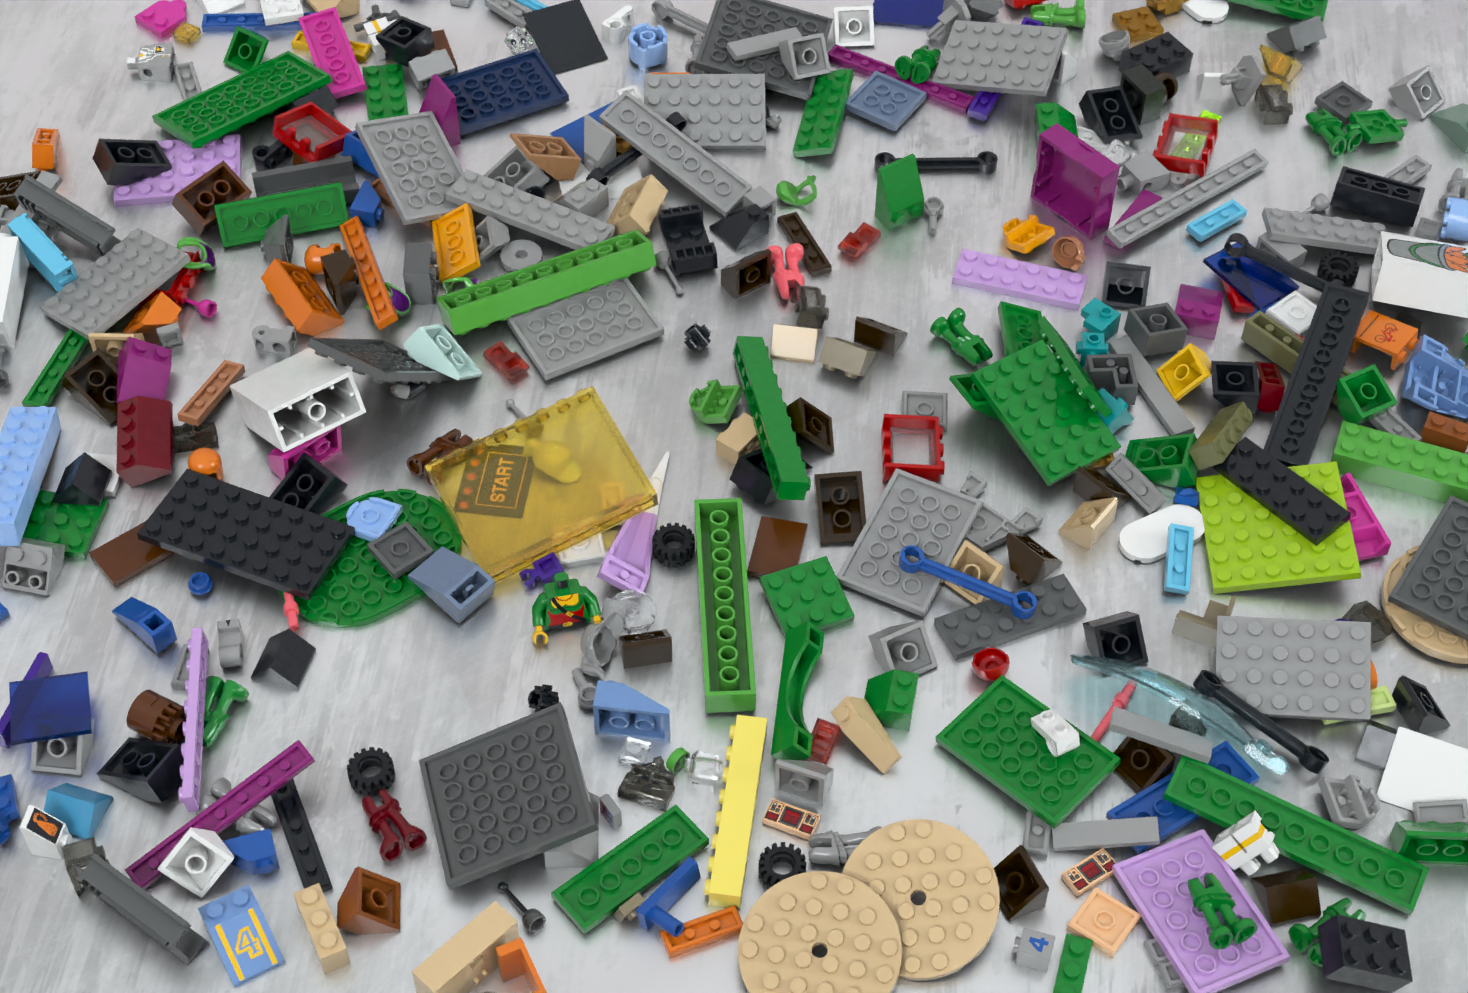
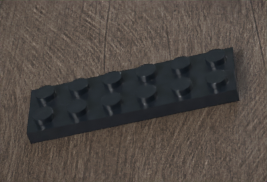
M1247 437L1235 445L1223 463L1212 466L1215 471L1316 546L1350 520V512Z

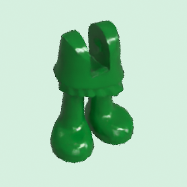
M924 45L913 52L912 59L908 56H900L895 61V70L904 80L911 76L913 83H922L929 78L930 73L936 67L941 57V52L936 48L931 51L929 46Z
M1324 108L1318 109L1317 112H1310L1305 116V120L1311 127L1312 132L1317 136L1322 135L1329 145L1330 152L1335 156L1343 155L1345 150L1347 152L1353 151L1363 140L1364 135L1360 130L1354 129L1346 133L1343 130V122Z
M956 308L950 313L948 319L945 317L936 319L931 325L930 332L937 338L951 344V349L956 355L961 356L974 367L981 364V359L987 361L992 358L993 353L983 338H980L979 335H973L966 329L963 324L966 314L962 308Z
M217 676L206 678L203 747L210 748L221 730L226 726V721L230 717L226 712L232 702L241 703L248 698L249 692L240 684L232 680L224 682ZM217 697H220L214 711H211Z
M1213 873L1204 875L1206 888L1203 887L1198 878L1188 880L1187 885L1192 897L1193 906L1199 912H1203L1211 932L1209 933L1208 940L1212 948L1225 949L1230 946L1232 940L1235 944H1240L1256 933L1258 926L1252 919H1239L1233 911L1236 904L1231 899L1232 896L1224 889ZM1216 912H1220L1226 926L1222 925Z
M1346 897L1323 910V916L1311 927L1308 928L1304 924H1294L1289 929V936L1299 952L1304 953L1309 948L1307 953L1309 961L1314 965L1323 967L1320 943L1317 942L1312 945L1319 938L1317 926L1337 914L1365 920L1366 914L1361 909L1351 916L1346 913L1352 905V901Z

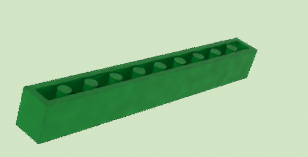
M737 336L733 357L776 499L804 500L806 492L810 490L811 479L806 474V464L801 458V448L796 443V433L791 427V417H788L786 412L787 405L782 399V389L777 384V374H774L773 361L769 359L768 347L765 346L763 337Z

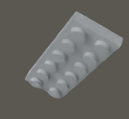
M1264 207L1262 212L1268 238L1274 241L1375 255L1381 231L1387 232L1385 225L1377 222L1369 223L1360 220L1342 219L1340 217L1301 213L1299 211H1286L1279 208Z

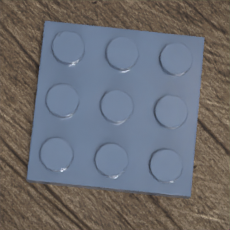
M875 71L848 98L845 110L895 132L926 100L927 92Z

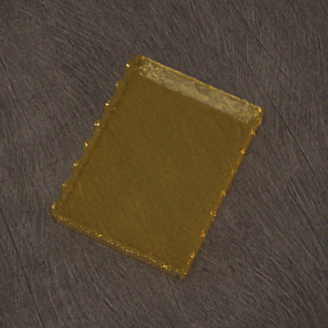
M593 386L581 389L573 396L560 399L552 406L539 409L533 415L518 419L512 425L499 428L492 434L484 438H478L471 444L463 448H457L450 454L442 458H436L425 465L428 478L474 563L495 580V584L532 567V562L552 552L556 555L658 505L655 489Z

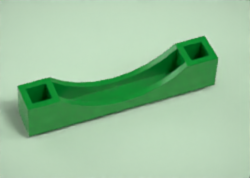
M808 621L786 631L771 756L776 759L805 760L811 757L813 735L809 732L804 722L803 698L809 676L823 651L824 632Z

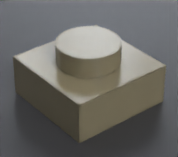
M638 892L617 909L614 917L619 923H622L627 918L629 921H632L637 917L636 909L645 899Z

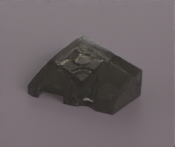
M202 422L199 426L188 423L182 426H174L173 424V454L194 451L203 447H219L217 429L214 422Z

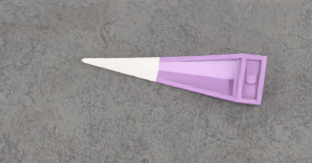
M669 451L662 457L603 557L596 576L637 599L642 596L650 575L652 538L655 533Z

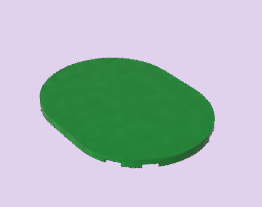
M383 489L369 492L321 515L347 524L346 514L352 504L357 501L359 503L369 500L370 497L381 498L402 505L403 508L402 513L391 530L407 521L434 550V553L443 546L461 555V533L452 512L432 496L427 497L416 493L414 490L398 489V491L384 492ZM354 535L311 599L308 601L295 595L294 599L298 603V616L304 620L324 627L352 628L383 619L427 594L408 578V575L417 567L394 580L368 551L367 544L371 541ZM279 590V593L283 601L285 602L283 591Z

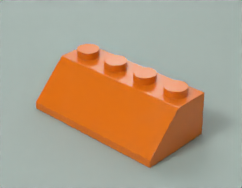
M274 258L262 275L261 280L266 285V290L275 298V303L285 312V317L295 326L296 332L301 335L316 336L344 323L341 315L306 268Z

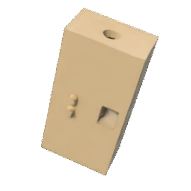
M494 901L412 971L416 993L471 992L498 968L496 947L520 938L517 920Z

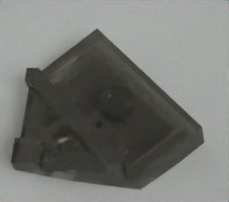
M661 756L655 757L653 762L643 765L631 764V771L627 772L619 786L617 797L666 811L675 793L674 776L669 774L665 768L664 760Z

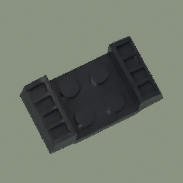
M701 204L660 209L658 220L666 250L672 259L671 265L674 268L675 274L679 275L681 273L718 268L716 248L714 242H709L703 224Z

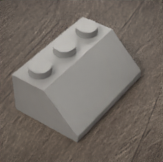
M588 792L599 828V796ZM599 830L545 851V867L578 868L588 867L598 860Z

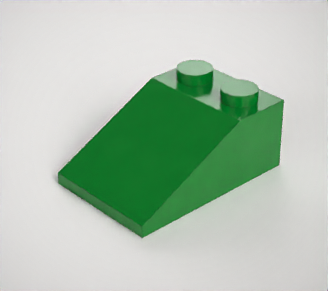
M912 153L879 168L875 203V216L888 230H891L923 215L924 195L915 155Z
M972 373L950 376L949 380L972 409L1002 422L971 380L970 376Z
M1194 433L1129 440L1125 456L1152 483L1172 488L1176 486H1195L1199 470L1188 451L1197 440Z

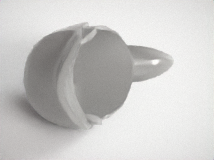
M611 612L600 623L589 624L582 634L580 646L584 657L580 669L589 676L599 677L601 680L605 679V672L601 666L610 661L612 651L616 648L617 640L624 627L623 620L617 612Z

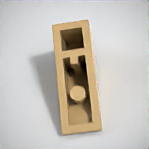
M846 696L831 712L842 732L882 773H887L902 758L866 699Z

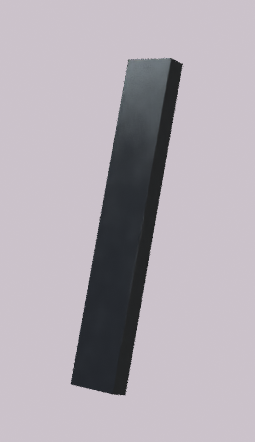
M291 779L271 794V798L303 888L305 889L319 883L323 892L332 890L330 878L294 780Z

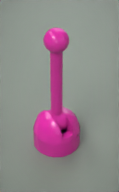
M186 299V303L197 306L199 313L204 317L211 318L217 311V304L214 301L206 299L198 303L191 299Z

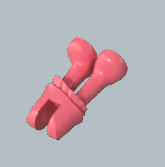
M794 243L786 248L785 261L788 265V270L784 268L782 248L777 245L769 246L767 249L771 251V266L775 269L772 276L782 299L789 300V288L795 289L797 299L804 298L805 279L803 274L799 272L798 263L804 256L803 246L799 243Z

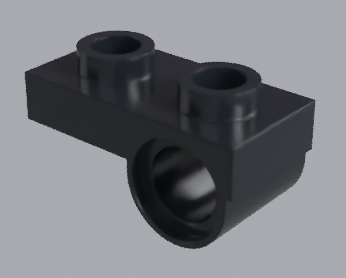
M279 140L270 147L258 145L252 150L255 168L258 172L275 169L284 160L289 158L293 151Z

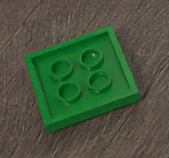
M40 490L23 537L65 545L64 557L86 560L108 510V499H103L101 506L59 504L53 502L56 492Z
M827 556L761 576L759 579L784 637H786V631L807 621L822 631L854 620L855 615Z

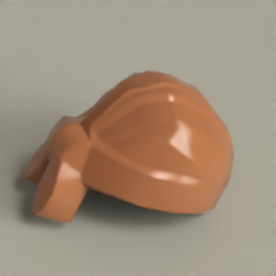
M1063 236L1054 242L1052 255L1055 261L1061 267L1070 268L1077 272L1086 259L1083 242L1073 236Z

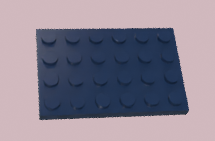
M537 48L441 78L456 97L460 136L569 101L568 93Z

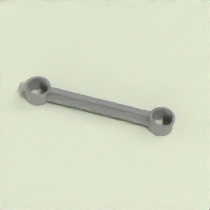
M656 0L652 3V11L658 18L665 19L669 16L705 34L708 23L673 7L670 0Z

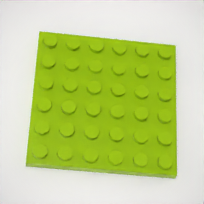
M1337 461L1288 467L1347 510ZM1222 475L1197 477L1195 485L1196 490L1199 492L1198 503L1203 517L1204 539L1214 594L1361 578V569L1350 520L1316 546Z

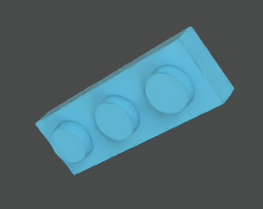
M1232 199L1187 224L1186 231L1199 242H1202L1245 218L1247 210Z
M1173 523L1168 527L1164 591L1188 595L1190 592L1194 527Z

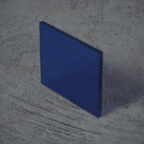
M875 0L873 3V22L875 25L931 29L939 22L937 17L943 13L944 0Z
M1239 243L1231 245L1233 248L1242 247ZM1224 248L1203 260L1205 265L1258 311L1281 300V298L1298 290L1300 287L1288 276L1245 256L1240 258L1228 256Z
M87 671L9 682L12 745L92 734Z

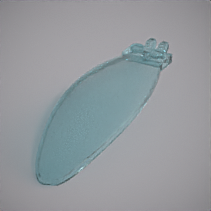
M1070 655L1073 664L1130 683L1186 711L1236 743L1259 764L1265 765L1275 774L1282 775L1288 772L1289 763L1282 755L1275 756L1272 752L1273 747L1262 738L1260 741L1256 738L1254 739L1221 706L1185 682L1157 670L1126 661L1090 655Z

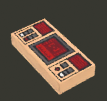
M772 798L762 819V824L809 840V837L814 835L817 829L820 815Z
M1102 848L1063 872L1061 878L1073 893L1079 897L1113 876L1112 866L1116 862Z

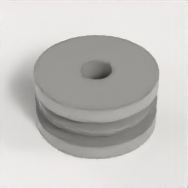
M1181 173L1171 174L1168 183L1170 188L1174 190L1184 188L1186 177Z

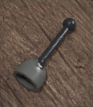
M500 882L498 890L504 892L524 913L522 916L524 927L530 933L540 930L546 922V917L537 909L531 908L527 910L508 889V884Z

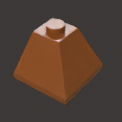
M359 866L356 867L337 903V927L357 935L395 933L400 931L401 883Z

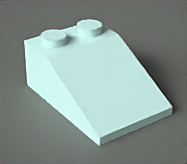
M442 324L419 327L403 344L408 355L416 362L458 381L480 377L483 374Z

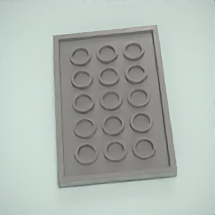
M955 20L932 81L952 89L1046 97L1068 35V30L1061 27Z
M644 74V104L665 120L672 113L679 112L687 120V125L681 132L704 150L766 149L765 74Z
M432 111L356 123L355 129L403 225L436 220L460 206L447 201L446 193L464 172Z
M137 228L130 232L120 243L114 245L104 256L98 258L88 269L82 271L76 280L66 284L62 290L53 297H50L40 309L43 314L89 340V333H104L189 263L191 258L188 253Z
M628 278L613 280L606 286H596L588 292L576 293L568 299H558L551 302L548 306H538L532 308L528 313H518L507 319V324L545 381L664 335L663 326Z
M896 468L836 576L839 583L924 617L943 579L921 570L916 573L904 572L899 566L900 552L904 547L914 545L924 552L925 558L950 567L982 507V500ZM905 556L910 563L919 562L914 556Z
M1217 616L1215 675L1221 679L1223 686L1267 717L1370 722L1371 622ZM1215 698L1214 714L1238 715Z

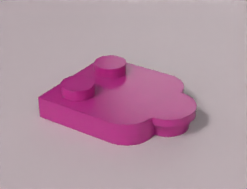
M161 0L134 16L135 21L158 37L164 38L186 23L187 5L183 0Z

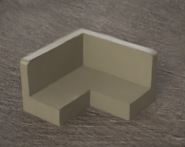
M1232 595L1228 606L1210 600L1204 617L1180 610L1176 615L1172 634L1216 648L1217 616H1231L1237 597Z

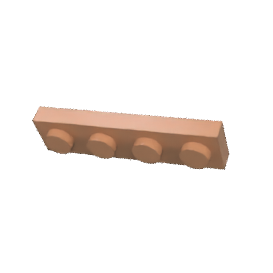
M224 360L177 414L179 421L199 426L229 392V386L236 383L245 373V366Z

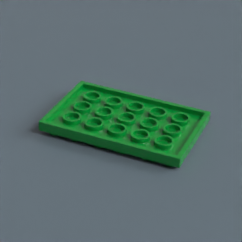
M1043 339L973 372L970 376L1048 487L1076 473L1079 466L1088 467L1121 448V445L1099 415L1088 405V400L1083 399L1077 392L1076 387L1068 378L1060 362Z
M1001 675L936 736V743L1055 829L1120 765L1121 758L1070 722L1068 723L1079 733L1080 746L1058 757H1054L1047 747L1045 738L1032 727L1030 719L1043 711L1050 710V708Z

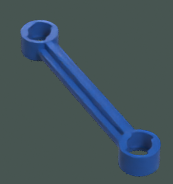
M914 545L906 546L900 552L899 566L904 572L916 573L921 570L1011 607L1012 614L1020 619H1028L1034 615L1037 599L1031 592L1019 591L1014 594L925 558L924 552ZM905 556H914L919 562L910 563ZM1018 601L1029 603L1031 608L1023 609Z

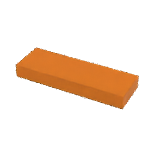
M734 905L685 922L682 933L677 937L670 935L664 930L660 931V937L669 958L740 934L743 922Z

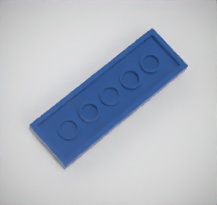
M1227 741L1212 749L1208 765L1250 785L1258 783L1260 776ZM1174 772L1107 811L1106 814L1108 820L1157 816L1160 842L1201 818V816L1163 799ZM1155 845L1131 847L1139 855Z

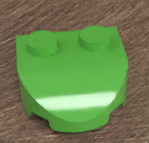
M718 379L708 381V386L701 390L696 388L689 398V405L697 419L706 424L728 423L744 392L741 385L721 386Z

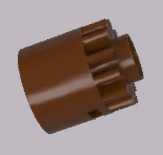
M145 690L133 701L127 714V726L129 729L153 741L173 742L176 744L184 737L182 726L187 716L184 706L152 690Z

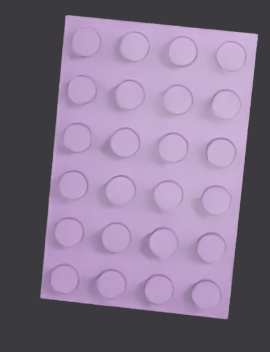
M240 134L222 136L220 139L212 140L197 149H192L179 139L157 141L172 165L171 170L129 185L114 186L113 201L115 207L173 202L176 193L223 160L242 180Z
M1204 829L1112 866L1114 876L1190 993H1216L1287 963L1290 959L1289 953L1229 865L1212 848L1214 843ZM1213 873L1224 889L1232 896L1231 899L1236 904L1233 908L1236 916L1239 919H1252L1258 926L1256 933L1240 944H1235L1232 940L1230 946L1225 949L1212 948L1208 940L1209 933L1211 932L1203 912H1199L1193 906L1192 897L1187 885L1188 880L1198 878L1203 887L1206 888L1204 875ZM1216 912L1222 925L1226 926L1220 912Z

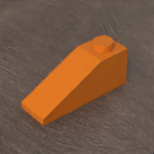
M37 128L32 142V168H37L38 171L54 169L59 129Z

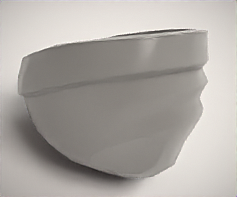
M1112 31L1099 38V46L1102 51L1113 61H1120L1122 52L1129 49V31Z

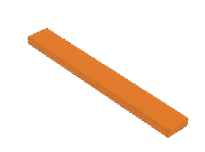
M355 216L339 227L350 257H353L357 268L355 270L377 328L382 330L399 319L360 218Z

